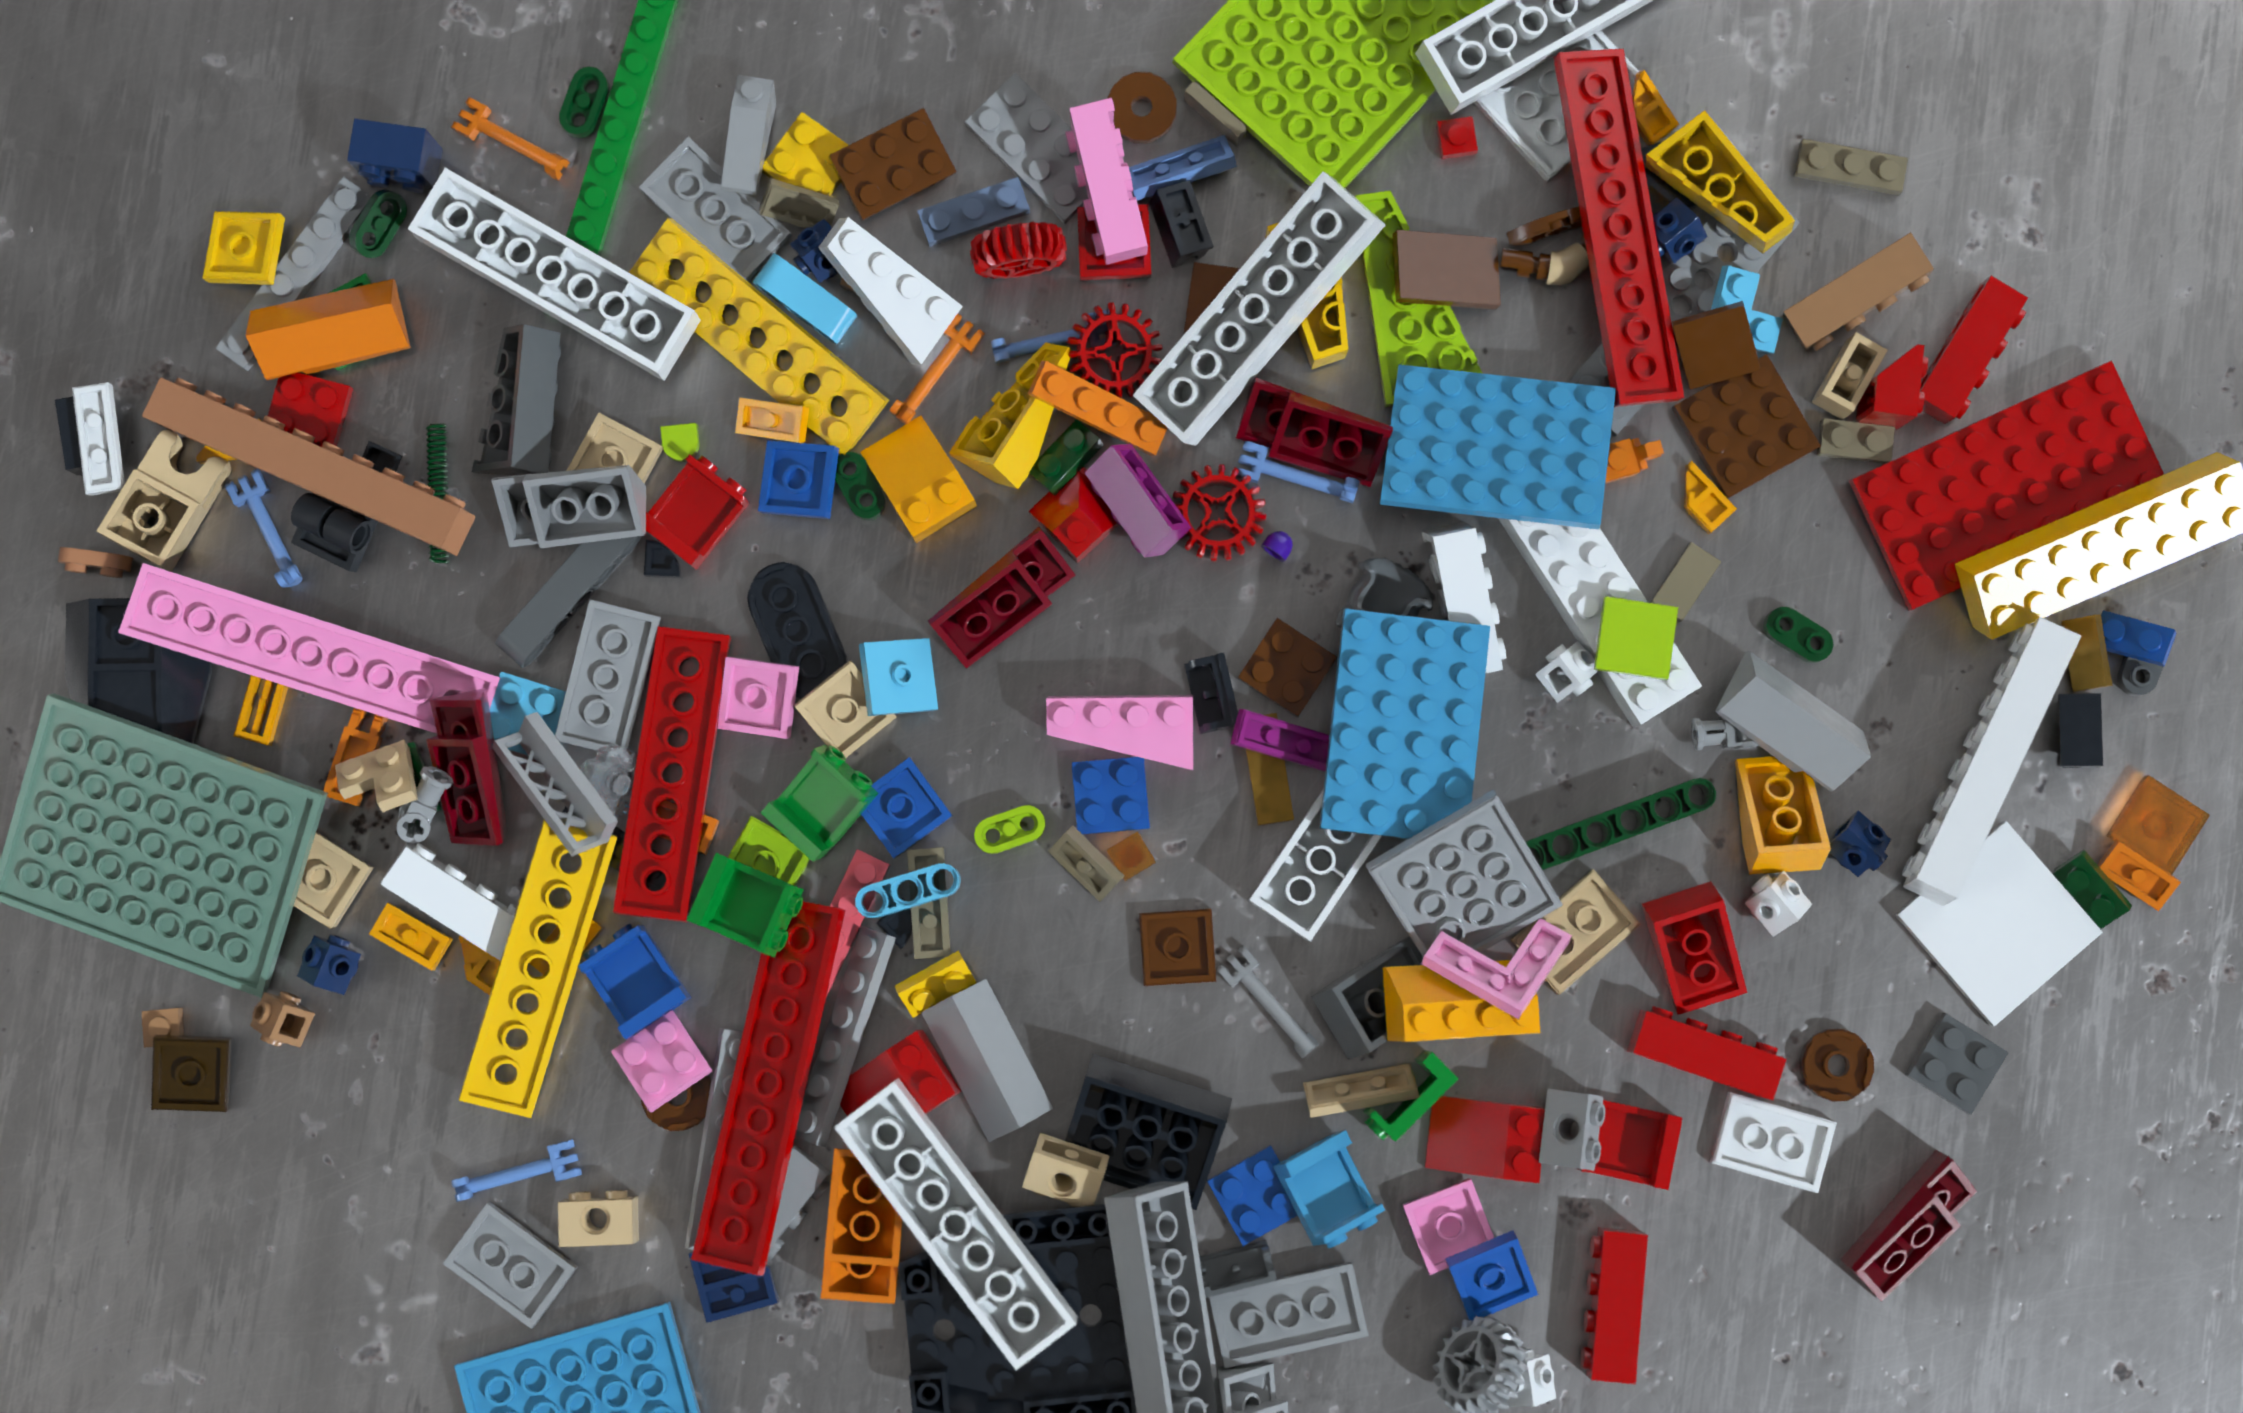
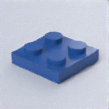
M767 440L758 511L763 514L830 519L839 448L834 445Z
M910 757L873 783L872 787L878 792V795L861 814L893 859L897 858L953 816Z
M1129 757L1072 762L1077 830L1082 835L1150 829L1144 758Z
M1271 1145L1207 1180L1242 1246L1298 1216L1273 1168L1280 1161Z
M1513 1230L1445 1258L1465 1312L1471 1321L1476 1316L1486 1317L1539 1295L1519 1240Z

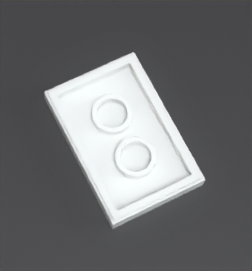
M1728 1092L1710 1163L1819 1193L1837 1122Z

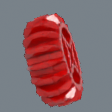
M1032 221L1029 223L1007 224V226L985 230L982 234L975 236L970 242V256L975 273L984 278L1007 279L1041 274V272L1051 271L1053 268L1059 267L1066 260L1067 246L1065 236H1063L1062 228L1053 223H1035Z
M1109 302L1106 308L1107 314L1104 315L1102 308L1097 305L1093 307L1096 319L1093 320L1085 312L1081 315V318L1087 326L1084 328L1076 323L1072 326L1073 331L1080 334L1079 339L1075 337L1067 338L1068 344L1077 346L1076 351L1069 352L1070 359L1077 357L1078 360L1077 364L1069 367V371L1075 372L1081 369L1083 375L1079 376L1084 380L1089 379L1092 384L1100 386L1108 392L1109 389H1113V395L1122 398V388H1125L1127 395L1133 397L1135 393L1133 384L1136 383L1140 387L1145 381L1142 376L1148 377L1153 372L1149 365L1158 366L1162 361L1159 358L1152 357V352L1162 351L1163 345L1151 344V339L1160 336L1158 330L1147 333L1145 328L1149 327L1153 321L1151 318H1148L1140 324L1137 321L1142 313L1140 309H1136L1130 317L1127 316L1128 304L1123 303L1119 313H1116L1114 303ZM1106 322L1107 331L1104 344L1086 348L1090 333L1098 325ZM1118 322L1133 329L1138 335L1141 344L1125 342L1121 337L1120 329H1118ZM1112 341L1118 343L1117 347L1121 345L1122 349L1132 350L1117 356V362L1110 360L1111 356L1107 357L1106 353H1097V351H1103L1111 347ZM1142 355L1137 371L1131 377L1122 381L1123 362L1129 356ZM1087 359L1103 360L1108 366L1111 381L1098 376L1089 366Z
M1224 464L1219 465L1218 475L1212 474L1210 465L1204 467V478H1201L1196 470L1192 471L1191 478L1194 484L1192 485L1189 481L1182 479L1180 486L1186 493L1174 491L1172 495L1173 499L1181 503V505H1175L1191 526V529L1179 539L1182 540L1187 536L1190 538L1186 542L1184 549L1190 551L1195 544L1200 546L1197 551V558L1200 559L1204 556L1205 549L1211 550L1210 560L1212 562L1217 561L1218 551H1223L1224 559L1230 561L1232 558L1231 548H1234L1239 556L1244 555L1245 549L1241 543L1245 542L1251 547L1256 544L1255 539L1249 533L1261 535L1263 528L1254 523V521H1265L1267 516L1266 513L1255 510L1264 507L1266 504L1265 499L1253 500V497L1260 492V487L1254 486L1248 490L1246 486L1250 483L1251 477L1246 475L1241 481L1236 480L1239 469L1236 467L1233 468L1231 476L1224 475ZM1210 486H1224L1231 489L1219 498L1201 492L1202 489ZM1239 497L1243 499L1247 508V523L1244 528L1237 523L1238 520L1231 511L1232 506ZM1192 499L1198 503V507L1201 508L1205 516L1196 530L1192 527L1188 517V506ZM1226 504L1224 511L1226 519L1220 521V518H1218V521L1212 520L1209 523L1212 513L1211 507L1216 506L1217 509L1218 505L1223 507ZM1216 528H1222L1228 533L1232 532L1235 535L1230 539L1222 541L1205 538L1206 534L1208 535Z

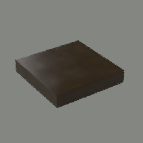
M155 1035L153 1037L151 1110L227 1112L229 1110L231 1037Z

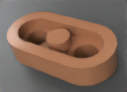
M60 547L58 562L65 564V571L87 574L88 568L100 569V575L122 578L123 572H131L133 558L115 553Z

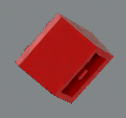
M1915 345L1870 381L1857 405L1855 422L1892 426L1898 430L1922 412L1925 394L1920 392L1921 378L1926 376L1928 369V357L1924 356L1925 345Z

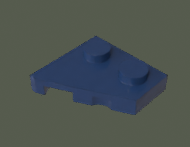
M693 1252L689 1253L706 1323L779 1303L769 1265L765 1267L764 1276L694 1261L691 1260Z

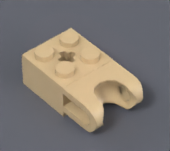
M166 429L158 434L138 468L132 471L98 527L97 532L106 539L152 564L172 572L231 473L230 462L221 457H211L207 459L197 472L190 474L179 473L176 463L183 448L182 440L177 433ZM158 516L157 524L151 527L147 523L149 518L153 517L156 519Z

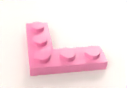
M1540 918L1507 967H1504L1441 931L1424 955L1422 965L1519 1019L1569 944L1572 935Z

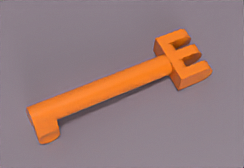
M468 97L465 104L475 110L474 115L461 109L458 116L468 122V125L465 127L461 123L454 121L451 129L472 141L481 132L543 165L545 172L557 181L560 180L563 175L560 172L561 169H566L570 163L567 159L556 153H549L487 120L492 111L486 105Z
M960 314L955 316L943 333L950 340L904 402L897 399L891 406L890 412L902 423L908 425L916 414L915 410L960 349L963 348L972 354L984 338L986 333L981 329L975 332L971 340L967 338L974 327V324L969 321L963 325L960 331L956 330L955 328L962 320Z

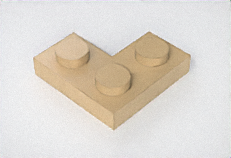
M405 740L335 765L338 791L344 800L375 788L377 804L382 812L418 799L410 748Z

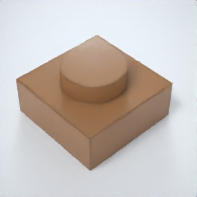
M183 1008L141 1011L144 1048L153 1047V1037L155 1035L184 1036Z

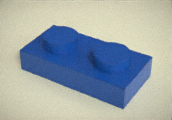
M2105 610L2102 611L2101 619L2108 652L2165 667L2177 634L2175 629Z

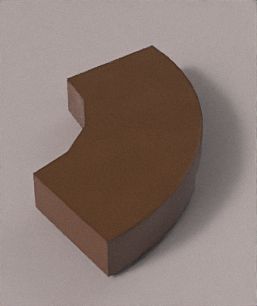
M1579 206L1544 216L1507 232L1509 244H1533L1549 236L1582 228Z

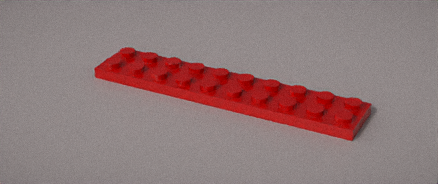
M1624 48L1559 52L1553 58L1610 387L1616 388L1614 407L1679 401L1685 397Z
M803 901L799 913L796 917H792L786 930L788 931V939L783 949L777 951L775 957L761 953L691 1260L764 1276L846 910Z

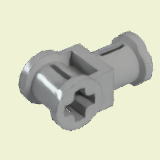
M1719 716L1718 720L1701 721L1700 718L1692 719L1691 736L1696 751L1702 750L1704 746L1722 745L1723 749L1761 747L1721 716ZM1713 731H1718V732H1719V733H1716V734H1707V733H1706V732H1713Z
M424 766L420 772L422 778L416 788L418 799L401 805L399 808V819L396 826L397 834L406 842L419 843L427 838L431 828L430 823L437 811V804L444 790L450 788L453 783V779L446 772L432 766Z

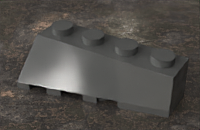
M526 324L505 327L503 329L494 369V375L499 377L498 385L494 387L488 396L486 407H490L492 411L488 429L481 428L478 442L484 444L481 460H474L473 473L508 476L548 473L552 460L550 451L551 435L555 425V418L553 416L554 401L558 390V382L556 380L557 367L561 355L560 332Z

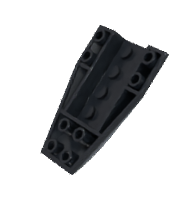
M94 598L66 603L65 678L70 699L193 744L212 675V663L118 633L130 598Z

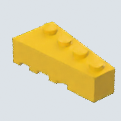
M1278 223L1267 226L1265 239ZM1342 277L1297 328L1311 370L1345 359L1347 355L1348 339Z

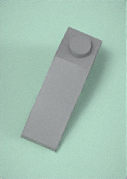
M742 75L737 77L730 111L721 190L757 195L776 108L773 80Z

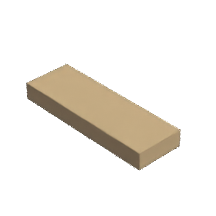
M1411 1063L1303 1083L1310 1118L1412 1100L1419 1097Z

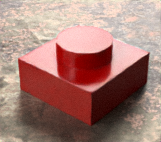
M1473 116L1437 121L1436 129L1441 160L1477 154L1478 146Z

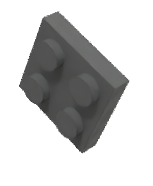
M1942 1013L1905 1075L1966 1114L1972 1115L2009 1052L1950 1015Z

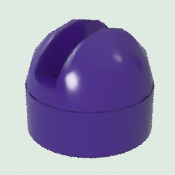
M1276 531L1266 537L1261 547L1275 559L1285 562L1292 551L1293 542L1288 533Z

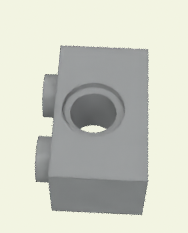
M1554 1089L1547 1090L1539 1163L1595 1171V1163L1599 1161L1601 1155V1145L1598 1141L1599 1129L1605 1119V1106L1603 1105L1602 1096ZM1576 1121L1579 1126V1133L1573 1139L1570 1134V1128Z

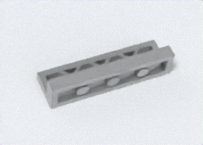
M538 712L524 717L519 732L494 740L493 750L571 856L609 841L618 819ZM521 744L528 754V758L524 759L514 756L508 748ZM529 771L543 775L548 781L547 787L532 782L528 776ZM549 798L563 802L568 808L567 814L553 810L548 804ZM569 825L583 829L589 837L576 842L568 831Z

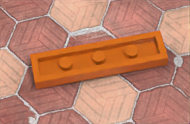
M1041 361L1027 393L1126 444H1132L1134 448L1150 456L1157 454L1167 431V427L1153 414L1048 361Z

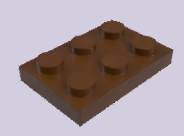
M924 108L828 156L861 221L927 189L957 172Z

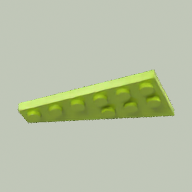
M1391 190L1355 195L1356 199L1386 224L1362 252L1385 407L1393 406L1398 365L1482 373L1477 363L1478 360L1460 330L1461 326L1450 306L1396 302L1392 234L1396 230L1409 231L1410 227Z

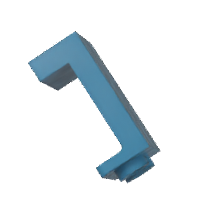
M1346 1130L1332 1133L1273 1166L1313 1246L1326 1244L1328 1248H1332L1348 1239L1346 1232L1357 1227L1358 1231L1372 1226L1378 1222L1376 1215L1385 1211L1382 1203H1374L1346 1149L1348 1145L1352 1144Z

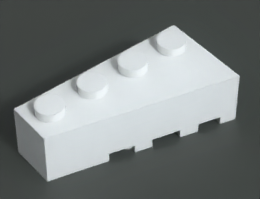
M849 217L839 218L818 247L845 282L860 297V301L868 311H871L884 327L883 329L904 352V356L911 364L923 363L963 307Z
M1465 522L1421 530L1424 543H1432L1434 554L1430 555L1428 562L1436 583L1441 582L1442 589L1437 590V601L1442 617H1448V621L1491 626L1486 673L1503 670L1501 660L1506 659V649L1503 639L1497 638L1495 624H1499L1500 620L1495 602L1490 603L1488 589L1493 588L1489 568H1483L1481 554L1486 553V546L1482 532H1476L1475 527Z
M407 842L384 875L380 884L496 959L501 960L517 906L514 904H510L509 907L496 900L498 895L485 885L479 884L477 887L466 879L467 875L450 863L445 865L436 859V855L428 848L419 843Z

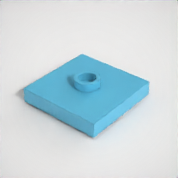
M929 638L864 642L859 644L868 716L938 710Z

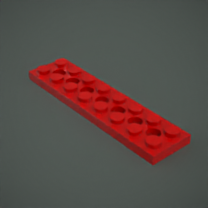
M660 626L657 628L613 913L688 923L687 918L690 912L717 735L725 658L729 656L731 643L730 635ZM693 658L699 662L697 673L689 677L680 674L679 667L681 662L685 659ZM683 693L692 695L694 703L691 709L680 712L674 708V700L678 695ZM675 729H684L688 733V740L681 747H673L668 742L670 733ZM671 764L680 765L683 770L681 779L675 783H668L663 779L664 769ZM673 800L676 802L677 812L672 818L663 819L658 816L657 808L662 801ZM661 835L668 836L672 842L669 852L664 855L655 854L652 851L653 840ZM655 871L664 873L666 877L665 886L659 891H651L646 886L647 877Z

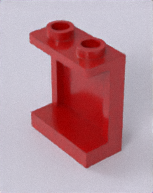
M689 454L685 459L687 462L685 467L649 512H646V531L697 570L750 502L743 496L747 490L731 477L725 482L715 474L718 468L702 455L696 460Z
M1603 1100L1605 1119L1599 1129L1598 1141L1601 1145L1599 1161L1595 1163V1171L1578 1170L1669 1190L1683 1117Z

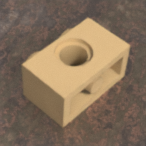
M1857 332L1854 333L1843 344L1811 403L1842 420L1854 412L1888 349Z
M1040 1133L1022 1188L1031 1190L1039 1196H1049L1067 1202L1072 1207L1094 1205L1110 1156Z
M628 1190L605 1191V1197L591 1198V1192L589 1191L568 1193L569 1199L558 1202L559 1247L634 1244L639 1241L638 1196H628ZM594 1208H600L606 1213L607 1222L604 1227H597L591 1222L590 1214Z

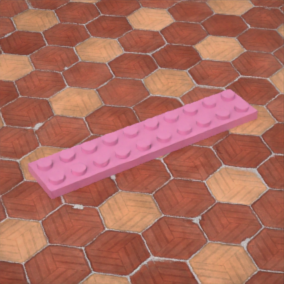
M145 563L142 564L118 632L437 734L429 700L486 688L490 710L500 677Z

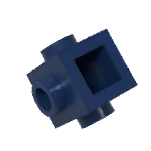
M1678 197L1653 215L1660 257L1665 255L1673 264L1683 256L1690 254L1700 242L1708 237L1699 217Z
M822 219L813 227L803 230L797 239L790 243L798 255L793 259L794 263L803 274L807 276L811 273L819 283L838 273L818 248L833 228L825 219Z
M1858 810L1834 831L1829 840L1830 853L1841 866L1849 869L1854 875L1859 877L1867 869L1875 871L1883 864L1888 857L1885 850L1891 838L1885 834L1878 824L1871 822Z
M330 934L328 939L314 935L310 945L304 950L302 964L297 977L312 986L345 995L351 978L355 976L358 970V961L361 954L349 947L351 941L343 937Z

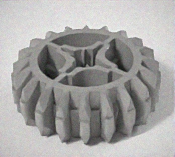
M1476 1316L1473 1321L1463 1319L1462 1328L1452 1327L1453 1336L1451 1338H1442L1445 1343L1443 1351H1435L1440 1357V1361L1432 1366L1439 1373L1432 1380L1439 1387L1437 1394L1441 1399L1445 1400L1448 1408L1458 1413H1498L1499 1408L1509 1409L1508 1399L1510 1397L1519 1398L1515 1390L1518 1385L1525 1384L1523 1379L1520 1378L1521 1373L1529 1370L1526 1364L1522 1362L1528 1356L1525 1350L1521 1348L1523 1341L1519 1336L1515 1335V1331L1510 1326L1502 1324V1322L1495 1318L1491 1319L1488 1317L1486 1319Z

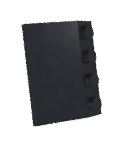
M1092 1054L1065 1141L1110 1156L1103 1177L1104 1181L1129 1189L1155 1182H1188L1191 1207L1197 1210L1228 1121L1232 1098Z

